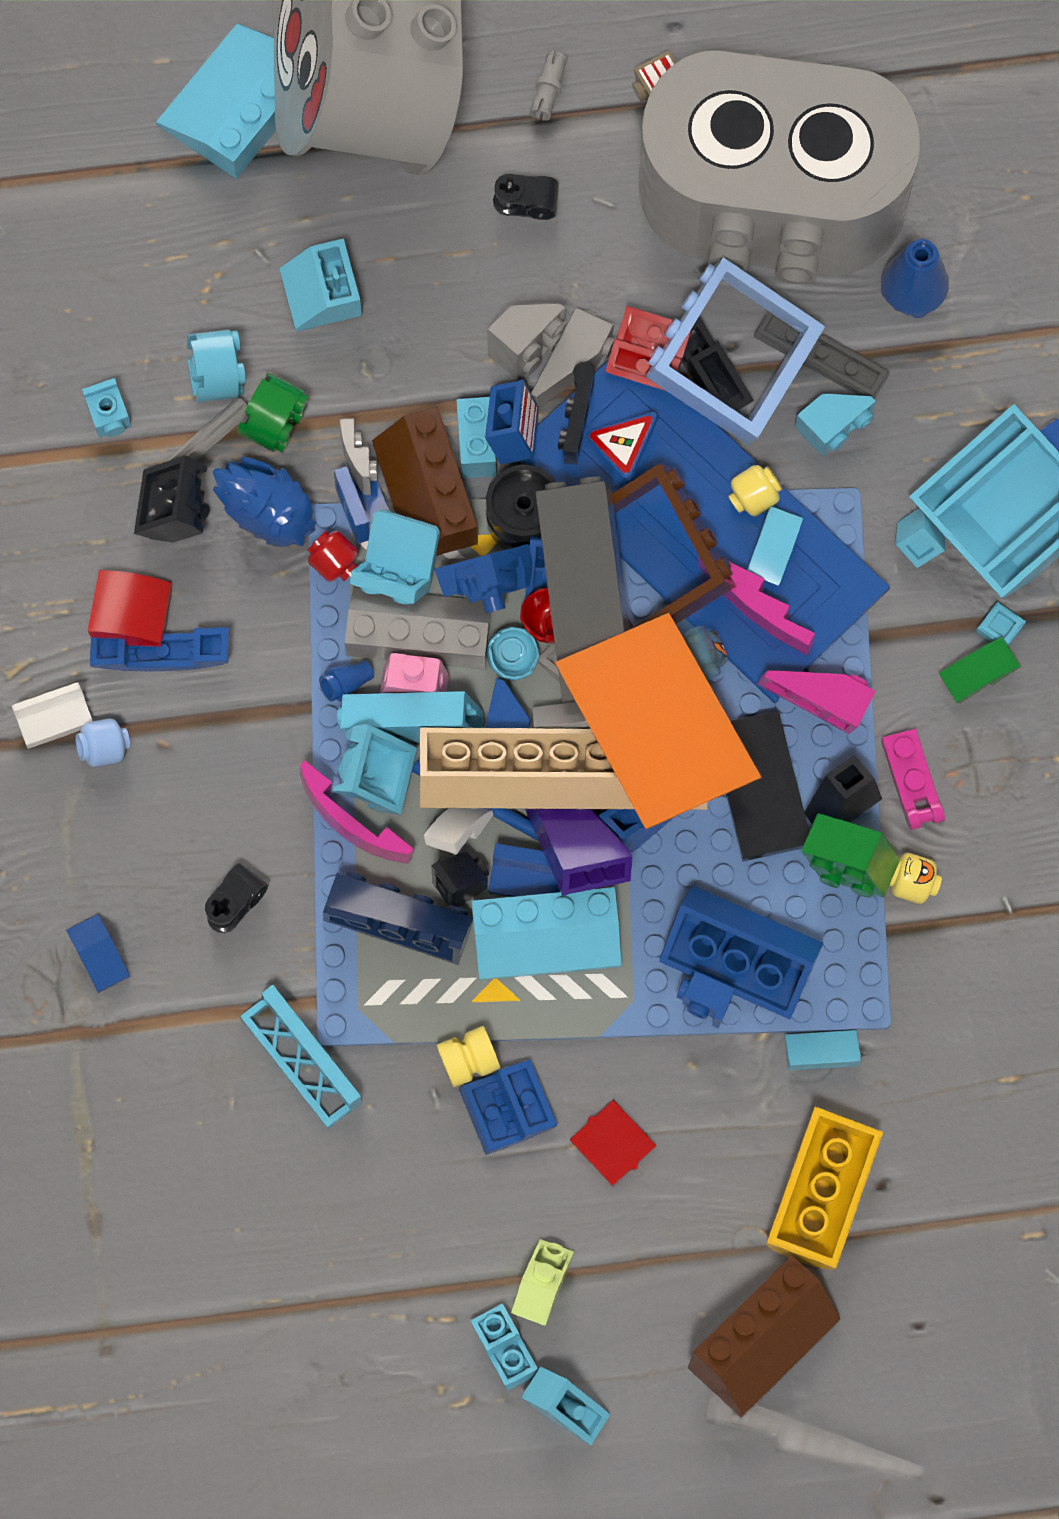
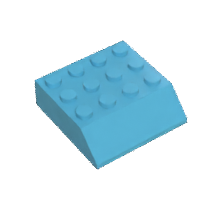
M1015 404L1008 408L909 496L1002 599L1030 583L1059 557V452Z

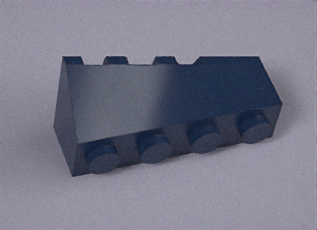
M346 872L345 875L336 874L323 911V921L456 965L460 963L472 927L473 917L467 916L468 912L460 907L448 905L446 909L433 905L434 901L423 895L414 894L412 898L400 894V889L390 884L380 883L379 886L367 883L365 877L353 872Z

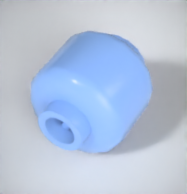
M112 718L87 722L81 727L80 733H77L75 736L76 749L80 760H86L87 764L91 767L119 763L124 758L125 749L130 748L127 729L120 728L117 721Z

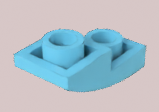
M770 506L747 571L764 578L768 582L779 585L803 518Z
M503 1303L470 1321L507 1391L536 1375L538 1368Z

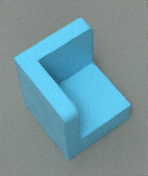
M917 509L897 523L896 546L918 568L945 551V536L920 509Z

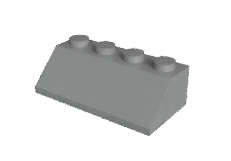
M353 588L346 625L345 653L346 656L387 660L391 653L436 658L441 660L443 665L485 669L491 612L485 613L482 600L470 603L467 598L424 595L414 604H400L395 602L393 597L383 594H368L363 592L361 588Z

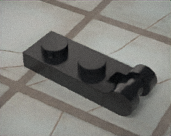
M580 362L573 369L576 392L574 398L568 397L565 418L569 419L567 430L561 429L558 441V450L563 451L564 463L573 465L578 464L594 390V369L587 362Z

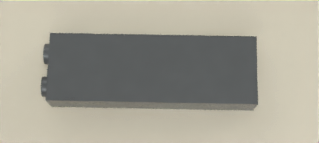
M600 477L583 478L579 480L580 485L566 487V482L549 483L545 485V490L536 491L557 661L629 630L611 485L606 481H601ZM559 672L562 701L566 703L576 702Z

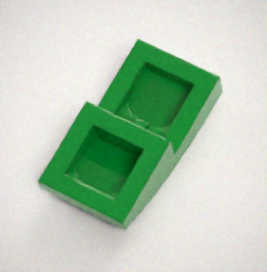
M1000 637L960 659L940 672L939 675L956 703L961 704L986 686H993L1022 666L1004 637Z

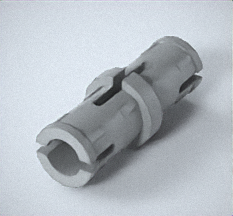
M555 51L547 52L542 75L536 80L537 92L530 109V115L538 120L541 113H543L542 121L550 120L556 95L561 92L562 84L560 81L568 60L567 56L561 52H558L556 59L554 58Z

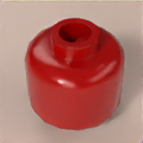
M325 531L307 549L310 553L308 557L309 565L328 582H333L339 577L346 581L351 575L352 570L358 567L354 563L359 555L358 549L339 531H334L330 534Z

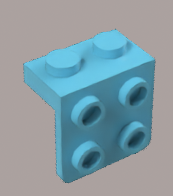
M380 509L373 514L366 559L352 570L349 584L361 587V590L368 594H383L393 597V600L400 604H414L427 594L430 589L440 535L438 527Z

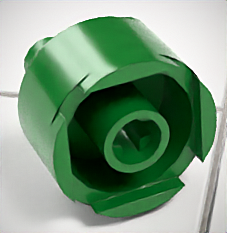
M267 372L265 380H261L247 405L245 413L249 417L246 423L240 421L237 434L274 453L276 451L284 453L292 437L290 433L293 425L291 424L292 422L299 424L307 409L306 403L309 396L305 395L304 390Z

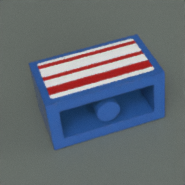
M523 380L491 386L485 439L501 465L533 458L538 405Z

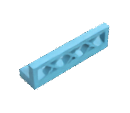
M271 985L261 993L263 999L242 1014L240 1018L326 1128L329 1129L362 1104L361 1096L277 989ZM268 1007L276 1016L275 1030L259 1029L252 1021V1018ZM280 1023L287 1030V1032L279 1031ZM265 1036L273 1037V1045H271V1043L267 1040ZM278 1037L295 1040L298 1044L296 1058L281 1057L278 1054ZM302 1051L310 1060L301 1059ZM286 1063L295 1064L294 1073ZM300 1065L317 1068L320 1072L318 1086L303 1085L298 1079ZM324 1078L332 1088L323 1087ZM308 1091L317 1092L316 1100ZM322 1093L337 1094L345 1105L328 1117L320 1107Z

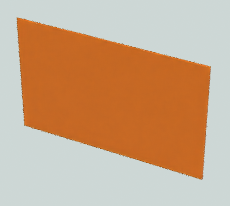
M669 613L555 662L645 829H649L761 778Z

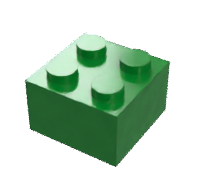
M819 813L801 851L810 863L809 866L820 877L819 880L822 883L834 888H839L841 884L850 887L854 893L870 898L872 894L885 897L900 862V858L882 832Z

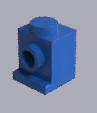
M695 971L691 980L684 979L676 998L683 1000L682 1004L688 1007L687 1011L690 1014L701 1019H706L707 1016L713 1018L712 1026L719 1029L734 996L735 988Z

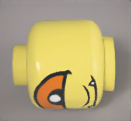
M905 853L900 857V862L889 886H891V892L895 897L916 904H922L930 895H937L942 876L936 875L937 865L934 861L912 853Z

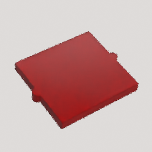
M614 1100L595 1117L590 1116L588 1123L570 1139V1142L612 1187L628 1172L637 1170L638 1163L656 1148L654 1142Z

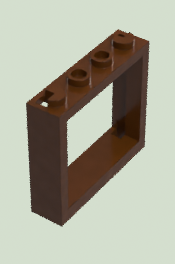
M662 463L654 466L612 494L614 514L653 488L661 485L711 578L635 627L667 613L671 615L673 621L677 624L736 587L731 577L733 575L730 569L732 566L724 556L720 557L715 548L718 545L715 535L709 527L704 528L699 519V516L702 515L701 509L692 497H687L683 489L686 486L684 478L679 476L676 468L672 469ZM628 617L629 630H630V629L635 628V627L633 626V624L631 623V621H630V619H629V617Z

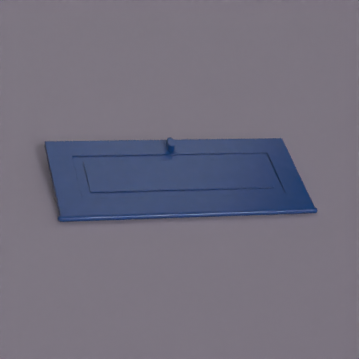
M607 361L594 373V390L577 465L564 463L563 451L558 450L561 429L567 430L569 419L565 418L568 398L536 427L533 458L521 460L520 462L523 465L527 464L542 468L553 476L556 482H566V487L580 485L579 480L583 478L600 477L601 481H606L611 485L613 494L659 463L672 469L676 468L679 476L685 480L686 486L683 489L687 497H692L701 509L702 515L699 516V519L704 528L709 527L718 541V545L715 548L720 557L724 556L729 562L747 570L768 510L756 517L749 515L746 510L739 513L731 502L729 495L733 493L731 480L751 466L759 464L714 422L668 391L605 372ZM575 392L569 398H574ZM655 412L659 416L657 424L633 478L627 481L587 438V433L597 428ZM661 485L653 488L615 513L620 558L669 604L709 580L698 566V553ZM782 485L783 490L779 492L780 500L773 507L802 517L803 520L780 584L776 585L764 580V590L762 593L789 605V617L787 620L815 633L814 645L808 656L769 634L746 617L724 595L685 618L712 645V640L713 642L724 644L728 654L726 658L773 703L779 701V696L757 684L759 678L768 670L804 672L890 590V586Z

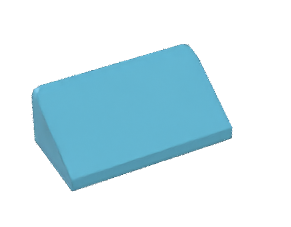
M857 1030L785 1035L788 1071L858 1067L861 1064Z

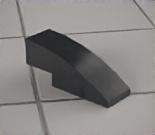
M699 316L693 325L682 364L699 387L733 410L738 411L754 400L720 343H715Z

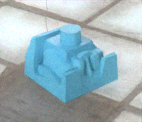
M370 724L353 726L346 730V739L354 743L348 745L347 750L343 754L342 761L338 766L341 784L334 786L333 791L345 797L359 798L364 802H369L368 808L379 813L401 815L417 748Z

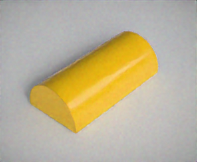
M814 1107L766 1245L787 1258L793 1256L800 1263L821 1269L835 1270L883 1132Z

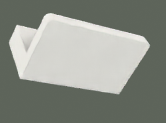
M78 682L12 705L27 749L81 731V727L85 723L92 722Z

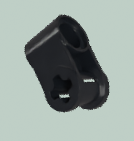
M511 173L504 174L495 182L493 206L497 212L505 216L530 217L537 220L552 219L556 216L559 183L556 179L547 176L534 177ZM510 193L512 196H505V194Z
M241 863L236 864L205 903L208 924L212 930L218 933H228L235 929L250 909L255 907L263 898L269 884ZM228 909L229 914L227 916L220 914L216 917L217 910L224 912Z

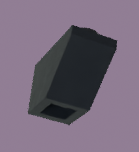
M854 755L824 777L804 813L812 825L818 813L850 823L881 801L882 796L875 778Z

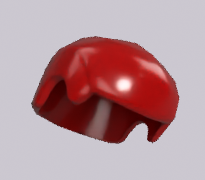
M542 588L529 594L521 605L520 620L525 630L537 641L555 644L549 593L547 588Z

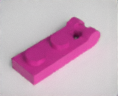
M916 728L882 737V747L909 829L921 828L922 823L930 821L934 824L945 821L944 811L938 799ZM925 800L928 808L917 810L914 803Z

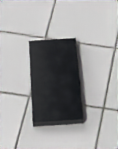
M779 711L730 721L761 775L760 779L726 794L742 862L803 849L809 835V829Z

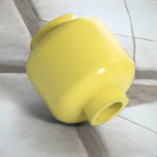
M753 465L731 480L733 493L729 495V498L739 513L746 510L749 515L756 517L768 510L770 506H774L779 502V492L783 489L768 466L763 469L759 465Z

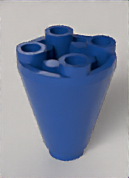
M918 239L911 242L887 263L882 274V296L895 310L911 315L914 318H923L928 313L936 310L944 302L949 290V276L936 246L926 239Z

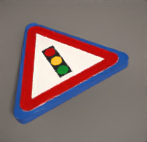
M650 412L589 431L587 438L622 477L628 481L635 474L659 416L655 412Z

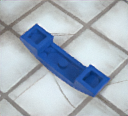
M228 627L194 628V633L164 634L162 647L128 646L125 639L91 638L90 666L110 670L153 672L192 670L229 663L230 629Z

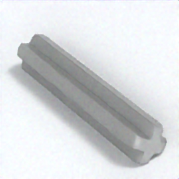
M236 398L173 453L166 462L185 455L197 461L238 425L240 421L247 417V413H245L247 404L241 398Z

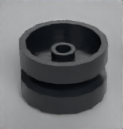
M527 464L511 466L498 473L489 484L486 495L487 529L495 542L507 550L529 544L530 547L531 537L541 538L536 491L545 490L546 484L555 483L556 481L553 476L542 468Z

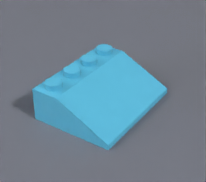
M236 24L156 121V125L237 179L276 131L274 38Z

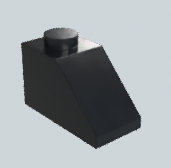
M468 851L437 861L431 865L432 884L447 905L460 907L488 887L486 877L489 875L486 866L479 857L473 860Z

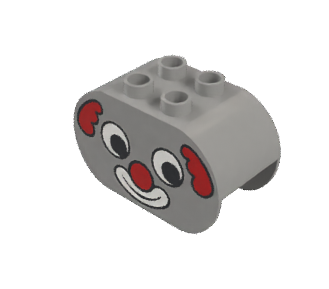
M273 0L275 125L281 149L286 154L300 156L311 147L397 160L402 168L410 174L421 175L428 172L437 163L447 145L459 106L463 77L461 0Z

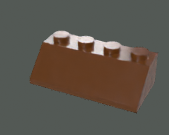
M438 407L403 416L372 440L395 513L438 527L440 535L436 556L478 545V527Z
M791 1256L693 1351L688 1369L739 1417L743 1418L841 1318L820 1280L796 1258Z

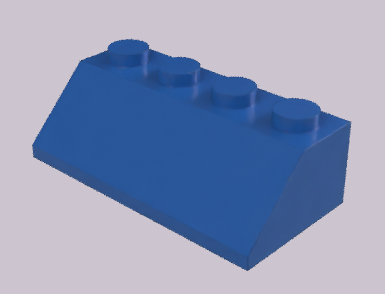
M692 885L679 908L659 962L692 977L695 971L735 988V996L787 1019H791L824 943Z

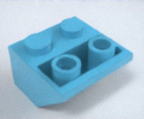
M344 238L310 246L279 268L296 332L362 316L360 297Z

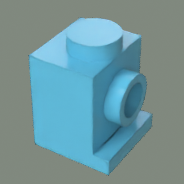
M115 378L82 389L99 438L103 436H117L123 433L125 428L131 427L129 416ZM112 406V408L109 411L102 410Z

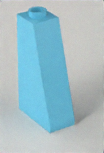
M465 691L343 695L342 706H339L337 711V722L340 729L345 733L346 730L353 726L370 724L404 742L420 743V728H484L485 712Z

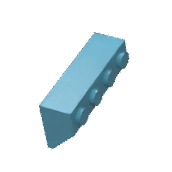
M615 887L591 889L563 896L561 892L472 901L479 981L622 967Z

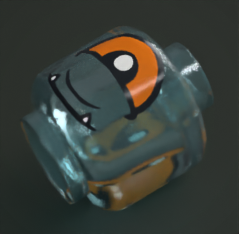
M705 625L697 626L684 632L682 637L705 678L709 680L720 675L722 672L720 668L727 662L728 654L719 633L714 629H707Z

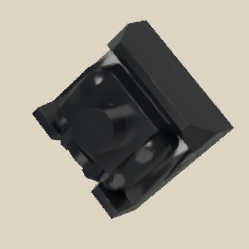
M185 455L144 469L134 534L171 543L202 534L203 526L201 522L205 521L208 517L210 507L208 503L203 502L205 492L201 490L202 481L197 475L207 472V466Z

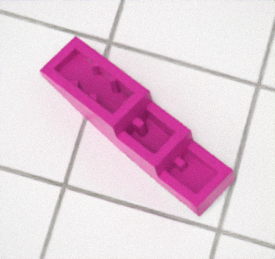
M698 555V566L710 579L711 577ZM729 562L733 573L731 577L736 587L723 595L746 617L769 634L808 656L814 645L815 633L787 620L790 606L762 593L764 590V578Z

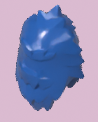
M242 457V463L229 462L226 463V469H214L213 475L217 486H214L213 491L225 505L226 513L239 524V528L254 534L255 538L263 539L266 541V544L277 547H288L293 544L303 546L305 537L315 532V521L312 520L313 509L309 497L306 493H303L299 482L293 481L284 468L279 471L262 461Z

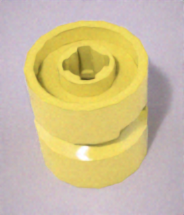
M484 1026L466 1032L461 1041L454 1037L436 1044L453 1088L472 1081L473 1074L475 1073L485 1076L500 1070L498 1059Z

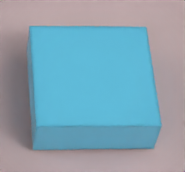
M997 602L976 632L990 642L1004 637L1007 644L1010 645L1024 627L1026 621Z

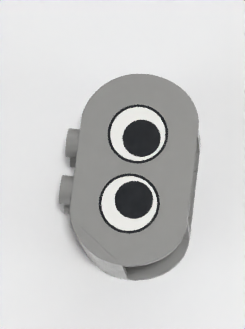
M726 51L695 53L671 66L657 81L647 100L643 115L639 171L641 206L650 226L664 242L689 257L708 260V264L715 265L724 257L744 272L748 271L749 266L776 269V276L779 279L793 284L812 283L816 280L817 275L841 276L857 272L880 259L892 247L902 230L920 152L918 123L914 111L904 94L886 78L867 70Z

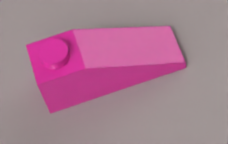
M768 670L757 682L761 687L847 734L858 728L876 692L869 688L868 682L856 675L848 676L846 674Z

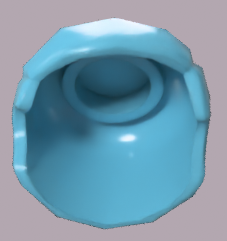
M512 626L497 631L490 639L486 650L490 669L500 678L511 681L530 676L540 657L535 638L525 629Z

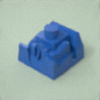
M529 544L435 568L434 570L443 596L465 595L469 598L470 603L482 600L485 613L505 609L503 594L530 587L532 561Z

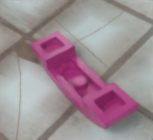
M304 760L300 765V778L307 796L321 817L338 834L358 848L380 858L407 864L412 860L414 849L388 827L376 837L327 797L331 793L332 782L307 761Z

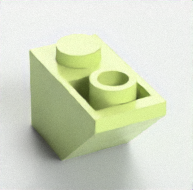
M540 1239L522 1277L511 1313L545 1326L555 1305L574 1251L563 1248L557 1243H550Z

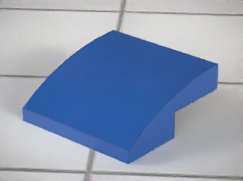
M531 1060L500 1069L494 1075L462 1085L459 1089L485 1155L533 1138L557 1126Z

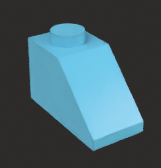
M543 1367L539 1368L521 1396L524 1401L543 1416L590 1446L611 1415L569 1380Z

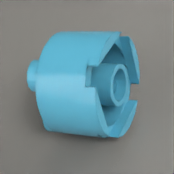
M228 329L187 334V350L192 349L193 355H190V360H188V369L193 396H196V403L233 399L243 395L242 384H245V370L243 363H237V351H240L238 331H230Z

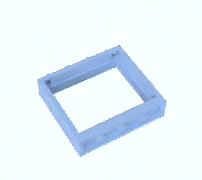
M723 257L715 265L709 263L705 271L700 275L698 280L703 284L697 293L692 291L684 301L681 308L685 310V313L680 321L675 318L666 330L664 336L669 339L663 349L658 346L650 356L651 359L648 364L651 365V368L645 377L749 445L761 434L825 326ZM721 280L800 332L748 419L669 367V364Z

